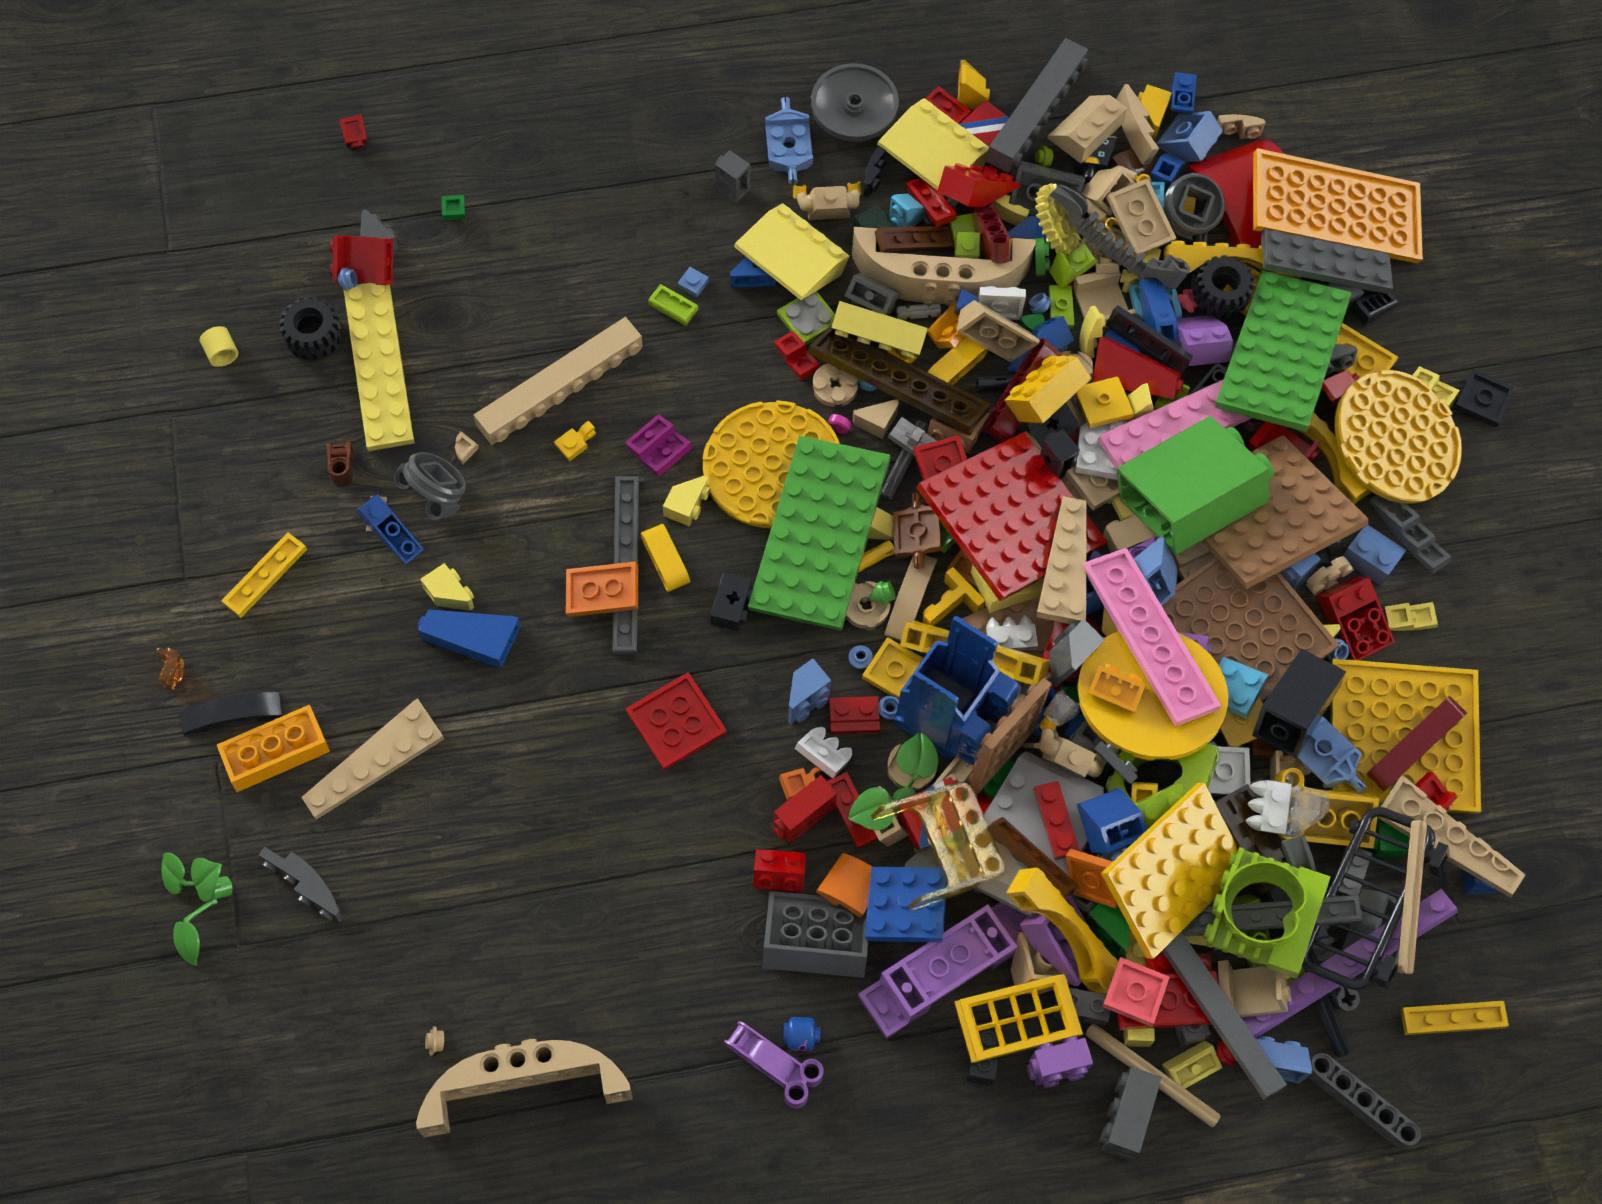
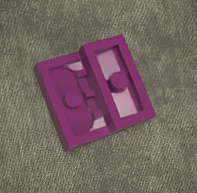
M659 414L625 442L627 448L658 477L693 448L691 442L676 432L674 425Z

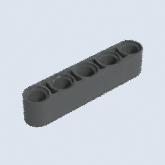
M1320 1053L1310 1059L1312 1073L1308 1077L1392 1145L1404 1150L1419 1142L1421 1132L1414 1122L1332 1057ZM1315 1062L1323 1064L1325 1068L1324 1073H1320L1315 1069ZM1337 1078L1345 1082L1346 1090H1341L1337 1087ZM1358 1095L1363 1096L1367 1100V1107H1363L1358 1103ZM1380 1112L1388 1116V1124H1384L1380 1121ZM1401 1129L1409 1133V1142L1401 1137Z

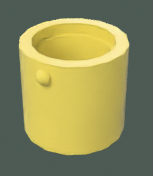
M221 326L213 327L200 336V343L212 366L221 367L228 365L238 357L239 352L227 328Z

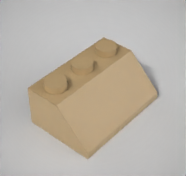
M1111 95L1089 96L1048 135V139L1078 162L1083 163L1123 124L1127 107Z
M975 300L960 310L956 332L1009 362L1014 361L1039 344L1040 340L1028 330Z

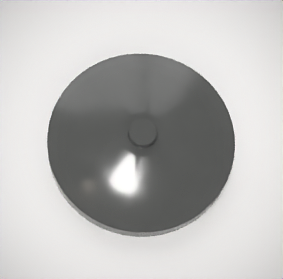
M843 64L828 70L817 80L812 91L811 109L816 122L831 136L845 141H867L882 135L891 127L898 112L899 98L893 82L882 71L864 64Z

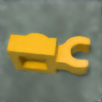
M588 421L581 426L577 433L572 428L554 441V444L570 462L588 448L585 442L596 434L594 431L595 427Z

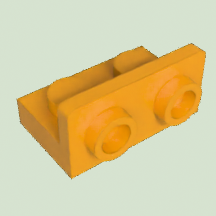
M957 302L953 303L927 330V333L938 349L955 348L965 338V336L956 332L959 315L955 314Z
M1106 664L1105 667L1099 665L1088 694L1135 713L1146 689V684L1142 683L1143 678L1129 673L1128 677L1119 673V668L1110 664Z

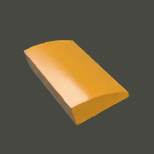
M310 705L217 744L226 771L236 792L330 752Z

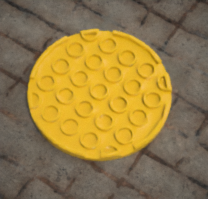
M1381 370L1367 374L1346 389L1336 409L1335 435L1339 451L1347 467L1367 489L1393 502L1419 503L1440 494L1455 478L1461 461V437L1459 429L1455 427L1451 417L1452 412L1442 398L1439 399L1431 391L1432 388L1422 380L1410 374L1394 370Z
M787 401L756 402L739 408L725 417L716 426L704 449L703 474L708 477L707 486L711 487V497L724 512L734 519L751 526L772 528L799 436L840 444L835 432L817 413L810 409L807 410L796 406L795 403Z
M1117 631L1105 637L1104 641L1083 662L1078 678L1079 704L1086 721L1095 733L1106 743L1113 745L1117 750L1121 749L1133 754V757L1153 761L1154 759L1169 758V760L1183 758L1206 746L1218 733L1226 716L1228 689L1224 675L1217 662L1197 642L1178 633L1221 704L1218 711L1175 727L1122 635ZM1106 664H1110L1119 668V673L1128 677L1129 673L1143 678L1142 683L1146 684V689L1135 713L1088 694L1099 665L1105 667Z

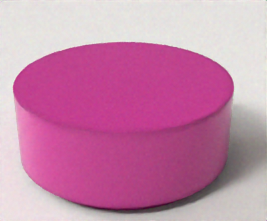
M837 414L831 415L827 422L835 433L842 435L847 434L852 425L847 418Z

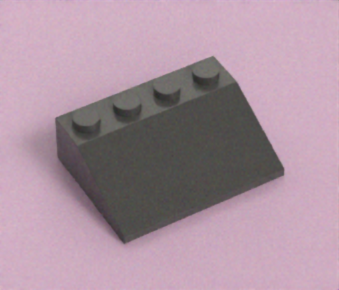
M770 891L762 968L864 978L868 941L865 939L867 910L859 918L840 903L835 906L819 895Z

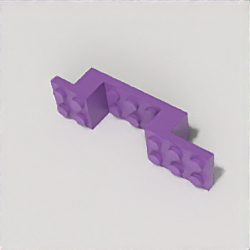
M1002 902L992 908L986 905L944 932L943 942H929L882 972L880 980L860 992L858 997L887 1039L929 1012L933 1003L990 967L993 970L1012 958L1018 947L1016 945L1018 934L1020 932L1024 933L1020 924L1028 915Z

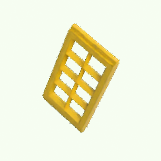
M1065 974L1027 982L954 1002L971 1063L1035 1048L1045 1043L1059 1042L1072 1036L1083 1035ZM1053 987L1058 1006L1042 1009L1037 990ZM1031 992L1037 1011L1020 1015L1015 996ZM1009 998L1014 1017L998 1020L993 1002ZM987 1003L993 1022L977 1026L971 1007ZM1060 1010L1065 1030L1049 1033L1044 1014ZM1038 1016L1044 1035L1028 1039L1022 1020ZM1017 1022L1022 1041L1005 1044L1000 1025ZM994 1027L1000 1046L983 1050L978 1031Z

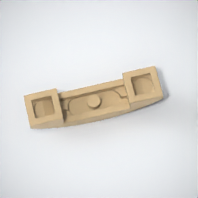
M923 555L924 568L916 569L914 568L913 556L895 601L884 634L885 637L901 642L905 623L915 621L937 559Z

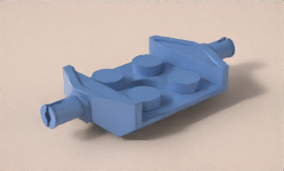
M785 97L781 98L782 110L765 117L769 167L775 171L786 172L788 174V183L792 185L793 180L795 185L798 183L797 171L808 169L813 164L809 115L790 109V98L786 97L785 103ZM786 142H791L795 146L792 148H786L783 144Z
M1322 716L1299 754L1298 759L1324 783L1323 787L1325 789L1346 782L1360 794L1367 787L1356 777L1357 772L1355 771L1362 753ZM1325 743L1330 747L1331 751L1325 754L1321 753L1317 749V745Z

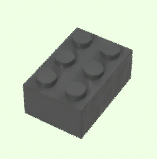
M1132 1066L1126 1073L1123 1072L1121 1077H1118L1114 1092L1118 1093V1095L1110 1103L1107 1117L1111 1119L1106 1127H1103L1099 1142L1103 1143L1101 1151L1128 1161H1132L1140 1153L1162 1077Z

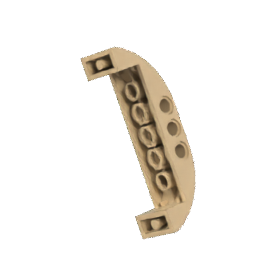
M854 227L852 257L862 274L900 292L899 299L922 302L928 305L939 303L951 306L953 303L958 302L961 289L978 297L980 287H1017L1030 269L1036 240L1013 238L1010 249L1011 259L1006 263L998 264L984 259L875 252L876 236L874 232L877 228Z
M528 1039L522 1041L521 1045L511 1047V1044L497 1045L495 1050L475 1054L448 1069L435 1082L426 1095L420 1108L416 1125L417 1130L424 1138L450 1133L446 1101L600 1073L607 1104L633 1100L630 1084L624 1074L610 1059L599 1051L572 1041L549 1040L537 1042V1039ZM546 1056L551 1057L548 1062H540ZM525 1061L521 1067H514L517 1062ZM498 1066L496 1071L488 1072L491 1067Z

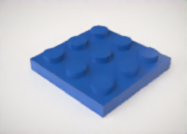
M871 867L865 929L866 941L943 942L948 882L947 868Z

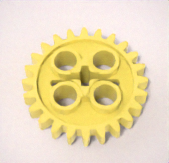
M1051 183L1039 188V192L1036 193L1038 197L1035 200L1038 205L1035 208L1039 212L1036 216L1041 221L1039 226L1043 227L1042 234L1047 236L1046 242H1051V249L1055 248L1056 253L1061 250L1067 256L1080 246L1079 242L1082 240L1076 233L1077 230L1069 225V216L1065 208L1050 196L1057 187V184Z

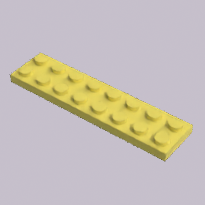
M375 283L359 284L349 291L344 290L367 450L373 451L414 444L390 285H375Z

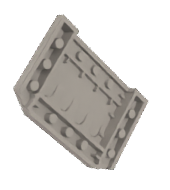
M1025 751L1018 757L959 856L952 873L953 878L1033 917L1036 913L1021 911L1006 894L1018 871L1029 868L1016 860L1003 844L997 843L993 839L992 834L987 831V828L992 822L1004 817L1068 875L1066 858L1054 860L1033 791L1034 786L1059 781L1080 852H1084L1088 845V840L1077 804L1104 794V788Z

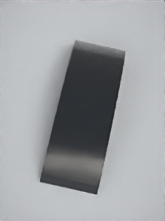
M279 692L227 696L202 702L181 710L184 735L209 731V727L254 718H257L258 721L283 716Z

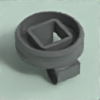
M1186 174L1174 181L1165 193V215L1176 238L1185 242L1191 241L1193 236L1202 235L1216 227L1224 215V194L1219 185L1212 178L1204 174ZM1186 196L1194 197L1200 202L1207 199L1201 217L1182 209Z
M420 452L411 455L409 462L400 464L394 476L395 483L400 489L413 488L429 499L426 504V514L432 520L453 517L459 510L460 505L458 502L466 491L465 479L458 469L445 459L431 453Z

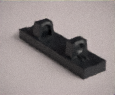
M1117 305L1113 309L1106 326L1161 364L1182 375L1193 358V355L1180 347L1182 343L1176 339L1169 340L1143 322L1144 317L1138 313L1132 315Z

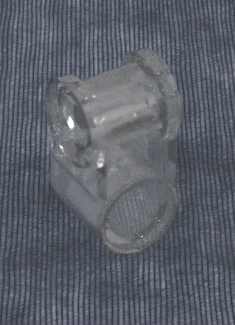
M1063 689L1055 695L1043 714L1052 723L1062 726L1067 722H1071L1080 712L1081 707L1079 703L1066 695V691Z

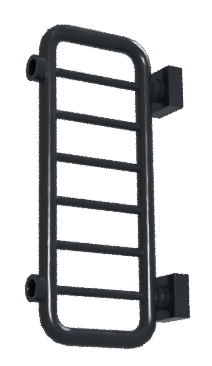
M1384 807L1371 808L1364 813L1360 821L1356 819L1352 821L1349 833L1353 834V837L1324 898L1339 897L1337 895L1344 878L1398 898L1390 916L1360 905L1361 911L1387 921L1379 939L1344 924H1333L1335 927L1377 943L1370 960L1366 961L1315 940L1322 927L1320 925L1314 926L1302 963V968L1306 971L1352 990H1359L1368 986L1374 975L1377 976L1378 986L1388 990L1398 969L1397 958L1386 955L1384 962L1381 960L1403 914L1405 885L1399 894L1347 873L1354 857L1357 856L1406 875L1407 870L1357 851L1365 834L1409 850V845L1368 830L1371 821L1375 817H1382L1411 828V822L1416 820ZM1427 824L1423 869L1425 864L1428 863L1430 874L1440 877L1450 856L1449 845L1438 842L1436 849H1433L1436 840L1435 832ZM1313 944L1367 966L1363 975L1359 979H1351L1312 963L1308 955Z

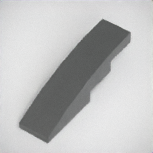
M1378 495L1370 499V504L1388 528L1432 574L1451 562L1452 556L1435 542L1436 536L1419 522L1420 515L1406 503L1393 502Z

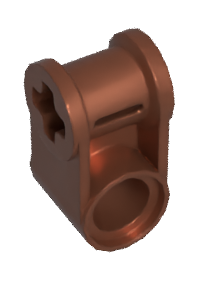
M347 440L346 443L337 444L327 442L328 470L332 482L339 487L347 486L353 479L352 461L354 454L352 441Z

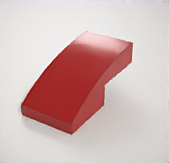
M794 331L774 342L784 360L801 381L814 374L820 368V364L808 353L806 344Z

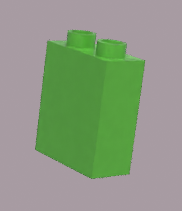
M1209 416L1117 467L1120 501L1158 538L1164 537L1169 549L1177 555L1270 502L1269 480L1274 477V470L1264 454L1258 453L1254 455L1245 447L1241 435L1235 428L1228 427L1225 429L1213 417Z

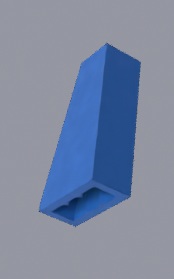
M429 609L425 617L422 616L417 625L421 640L500 669L521 628L519 618L514 616Z

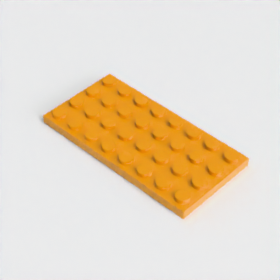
M1257 148L1253 153V230L1262 232L1265 228L1389 253L1392 259L1419 264L1423 260L1420 183Z

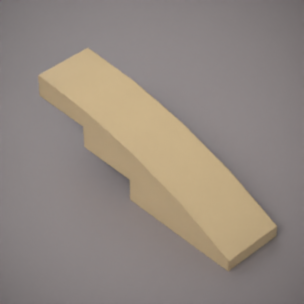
M1125 84L1116 98L1117 101L1127 107L1122 128L1142 165L1150 164L1159 147L1151 138L1154 130L1147 122L1150 114L1130 86Z

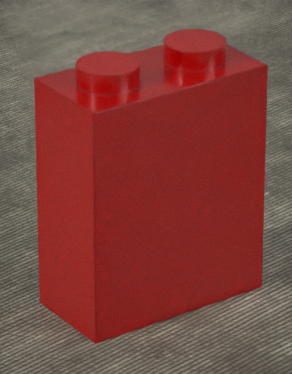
M822 775L774 811L773 831L781 841L785 839L790 845L835 809L837 793Z

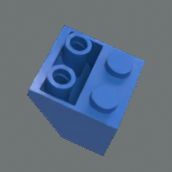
M1121 788L1077 804L1091 853H1109L1134 843L1147 830L1142 812Z

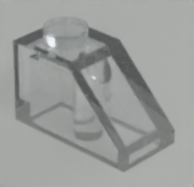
M1303 786L1291 787L1286 834L1282 837H1295L1324 818L1330 806V800L1327 799L1329 792Z

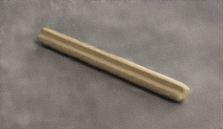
M1421 820L1411 822L1397 969L1402 974H1412L1414 971L1427 823Z
M1091 1024L1087 1029L1086 1036L1128 1067L1132 1066L1162 1077L1159 1089L1209 1126L1214 1127L1221 1116L1215 1110L1096 1024Z

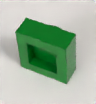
M464 195L442 196L443 220L466 219Z

